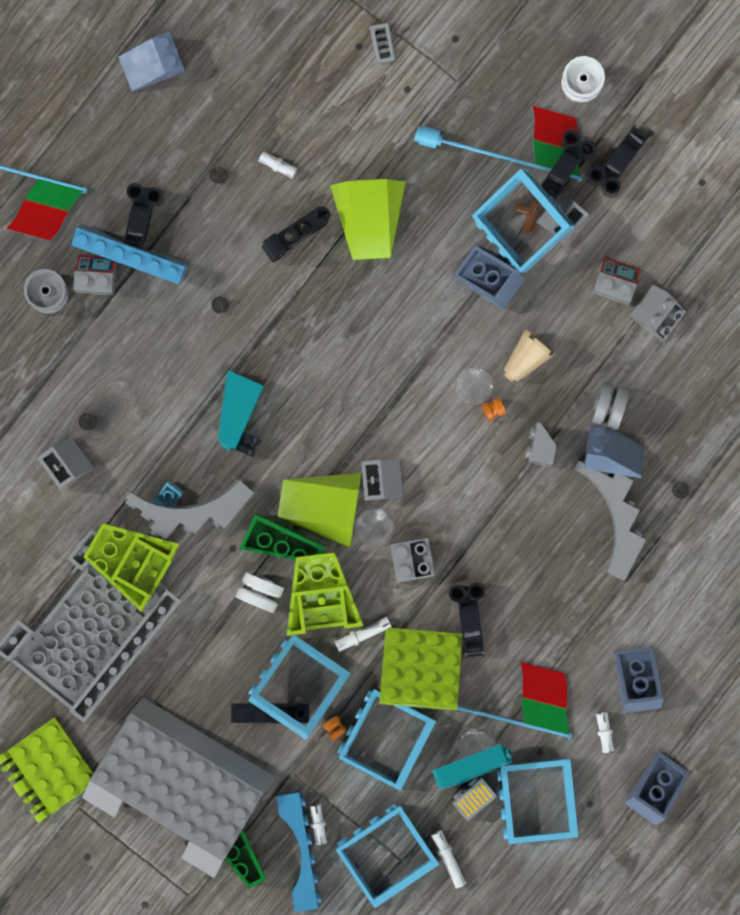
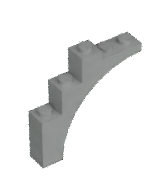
M584 459L582 462L577 461L574 469L586 476L598 488L611 512L614 526V546L606 572L625 581L646 541L642 538V533L634 529L632 532L629 531L640 511L636 509L637 505L628 500L626 503L623 502L633 480L630 479V476L614 474L611 478L608 472L585 469Z
M236 479L225 491L216 497L190 506L170 507L155 504L139 497L130 490L127 491L124 497L127 499L125 503L133 509L136 507L142 511L140 515L147 521L153 520L149 525L152 529L150 533L156 538L160 539L162 537L166 540L179 523H182L180 527L188 534L191 531L196 534L209 517H211L209 521L216 527L221 525L225 528L254 492Z

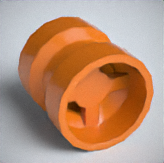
M499 397L494 398L492 403L485 402L481 404L488 422L494 420L497 414L499 416L506 414Z
M338 714L322 724L324 730L329 732L331 741H334L348 731L340 723L341 719Z

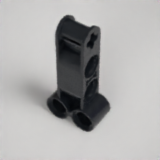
M634 125L604 166H594L589 170L587 174L589 185H602L604 196L608 198L615 197L621 188L618 178L650 135L647 136ZM597 172L600 174L601 179L594 180L591 174ZM607 184H614L616 191H609L606 187Z
M568 130L564 133L561 139L564 151L542 184V188L554 201L579 161L591 159L596 152L595 143L591 140L581 142L580 135L576 130ZM566 137H573L575 139V143H568L566 141ZM582 147H589L591 149V153L585 154L582 151Z
M132 183L127 187L126 192L133 202L123 242L144 250L153 207L160 206L164 201V196L159 188L151 187L145 192L140 184ZM138 188L141 190L138 197H132L131 193L134 189ZM152 193H159L157 201L150 200Z
M319 206L278 234L274 233L262 242L261 248L271 262L278 261L287 251L325 227L330 218L329 209ZM318 214L320 216L325 215L324 220L322 218L318 219ZM308 224L311 229L304 231L300 226ZM292 234L295 240L287 241L285 235Z
M476 582L470 584L468 590H465L460 585H454L449 589L448 595L452 601L458 602L465 660H467V657H485L478 600L482 599L485 595V588L482 584ZM480 586L482 590L481 595L474 597L471 594L472 587ZM455 588H460L463 592L460 599L452 597V591Z

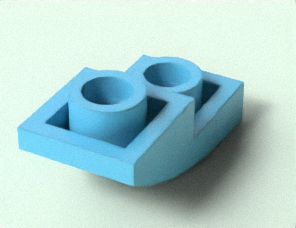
M168 481L152 502L171 507L177 503L184 492Z

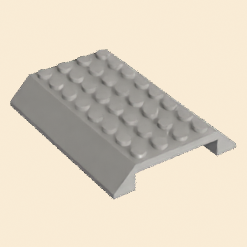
M93 529L87 533L67 558L84 572L39 628L34 630L18 619L0 641V655L5 660L14 663L67 706L70 709L69 711L83 723H85L182 602L160 582L154 595L143 611L140 612L134 604L84 558L87 549L97 534Z
M142 698L126 719L91 777L82 798L116 818L124 803L139 810L188 840L189 843L181 858L215 878L226 856L275 776L145 698Z

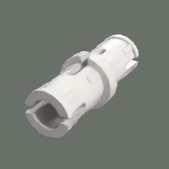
M266 151L262 152L258 161L272 168L274 172L278 171L293 179L298 169L284 162L282 158L274 157Z
M608 712L597 713L596 717L599 728L597 733L601 739L602 752L615 751L611 735L613 730L610 729Z
M321 804L310 805L312 819L310 825L313 828L315 845L326 844L324 828L326 822L323 821Z

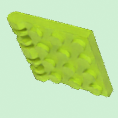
M56 717L0 755V765L10 758L13 759L1 768L3 772L8 771L15 764L20 769L9 776L8 780L10 782L21 774L24 775L23 779L13 785L18 795L21 797L32 788L35 791L25 798L23 802L25 804L29 803L37 795L42 801L38 805L33 806L29 811L33 814L41 807H46V809L34 816L38 823L85 791L94 774Z

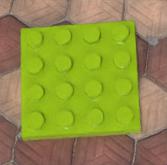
M400 628L386 629L379 704L457 711L462 634Z

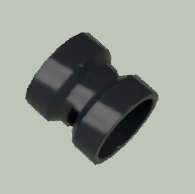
M244 432L242 443L238 445L236 450L254 458L255 449L259 446L261 439Z

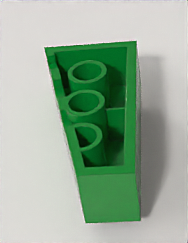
M256 513L239 549L296 561V557L323 554L327 545L260 513Z
M242 829L225 861L228 862L249 889L265 881L266 876L244 829Z

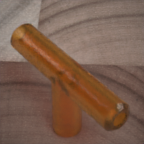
M535 196L530 208L515 204L513 209L515 212L527 215L523 231L526 232L531 230L540 203Z

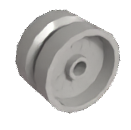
M40 269L33 272L26 279L24 296L27 302L38 312L53 314L62 310L67 304L69 287L66 281L55 271ZM45 289L49 290L47 294L44 293Z
M603 382L595 398L591 423L601 425L606 415H608L607 427L617 430L625 411L629 389L619 387L614 397H612L613 385Z

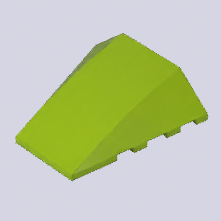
M391 179L355 180L330 185L352 260L391 258L406 181Z
M362 473L283 480L277 518L350 548Z
M102 523L84 558L142 612L166 574L180 544Z
M335 552L296 557L287 636L305 634L306 630L336 626H344L345 629L364 626Z

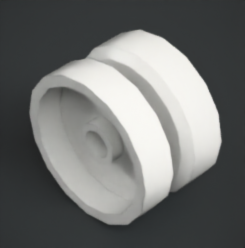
M580 56L571 60L565 67L561 79V87L565 96L577 103H587L595 99L604 84V69L597 60L588 56Z
M246 572L242 582L252 587V589L239 588L235 597L274 613L278 604L276 601L268 598V596L271 595L279 598L284 588L274 584V581Z

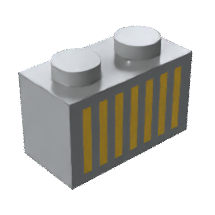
M482 777L479 779L474 778L467 784L469 787L464 792L460 790L453 796L452 804L466 821L470 820L497 797Z

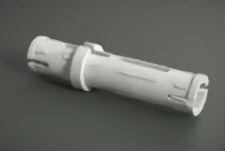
M385 617L356 632L351 631L349 635L334 642L339 652L353 645L357 646L359 642L392 627L388 618Z
M442 830L435 832L431 837L438 849L437 853L443 859L455 888H460L467 884L453 856L452 847L448 845Z

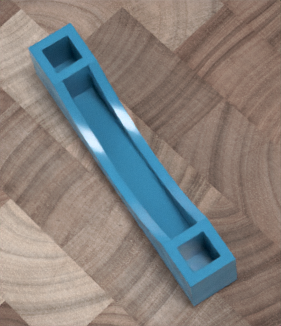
M84 224L76 228L71 244L72 246L176 284H180L184 280L189 265L188 262L172 256L134 247Z
M300 791L277 794L279 816L293 830L301 850L302 864L300 876L292 891L295 912L318 909V903L322 902L320 891L316 892L315 884H318L317 872H313L312 865L315 864L314 853H310L309 845H312L311 834H307L306 826H309L308 815L303 813V807L306 806L305 797L300 794Z

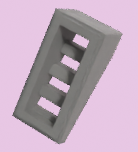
M389 23L369 26L376 63L394 61L395 55ZM385 29V33L375 35V31ZM386 37L387 40L377 42L376 38ZM388 44V48L378 50V46ZM390 52L389 56H379L380 53Z

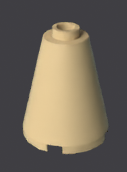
M526 329L504 367L506 372L504 376L511 382L514 380L518 382L552 358L555 352L551 348L548 349L546 347L547 344L536 334Z

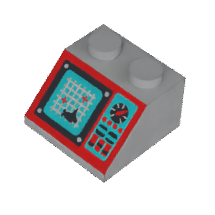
M78 255L74 272L73 290L76 293L114 295L117 262L102 256Z
M604 257L592 293L629 305L637 285L640 269Z

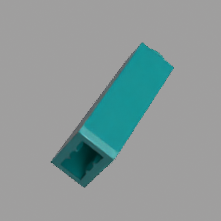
M229 370L226 376L218 442L222 443L220 447L231 451L232 448L237 449L265 387Z
M498 744L435 769L432 773L439 789H451L512 763V752L506 744Z

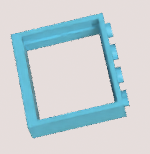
M520 169L472 215L477 224L476 226L487 233V239L499 247V253L504 258H508L511 262V267L520 273L528 272L576 227L527 169ZM521 182L524 183L562 228L526 263L486 217Z
M292 635L290 639L286 637L280 646L283 648L281 653H275L270 663L272 666L270 669L265 668L260 675L261 682L259 685H253L249 691L251 696L248 701L306 740L351 673L297 636ZM293 645L339 676L306 727L259 695Z
M374 688L373 692L368 691L364 699L367 703L364 709L360 708L355 716L358 721L355 726H350L346 734L349 738L346 744L341 743L337 753L340 754V760L401 791L436 720L409 706L394 705L426 723L397 780L347 755L376 697L380 698V691Z
M570 758L511 763L497 770V779L502 782V789H499L500 801H504V808H501L502 820H506V828H503L504 840L507 839L509 844L578 837ZM562 766L569 831L514 837L507 771Z
M395 804L385 810V815L382 817L377 815L369 821L370 825L366 828L363 826L359 827L353 832L354 836L349 839L345 837L337 843V853L374 908L439 865L438 860L401 805L397 807ZM399 813L429 860L375 896L345 849Z

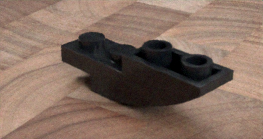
M231 703L230 723H280L252 703ZM271 703L299 723L309 722V703Z

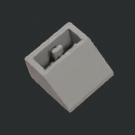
M561 193L554 202L576 226L560 241L562 245L566 246L590 219V216L574 201ZM547 210L536 221L552 236L562 229Z
M652 285L630 316L640 326L664 342L686 311L667 291Z
M537 422L530 428L528 439H532L531 445H528L526 448L525 458H528L527 463L550 467L553 465L556 444L543 425Z
M72 437L56 444L37 458L61 490H64L94 468Z
M400 459L361 462L365 501L403 497Z
M428 538L390 545L397 583L435 576Z

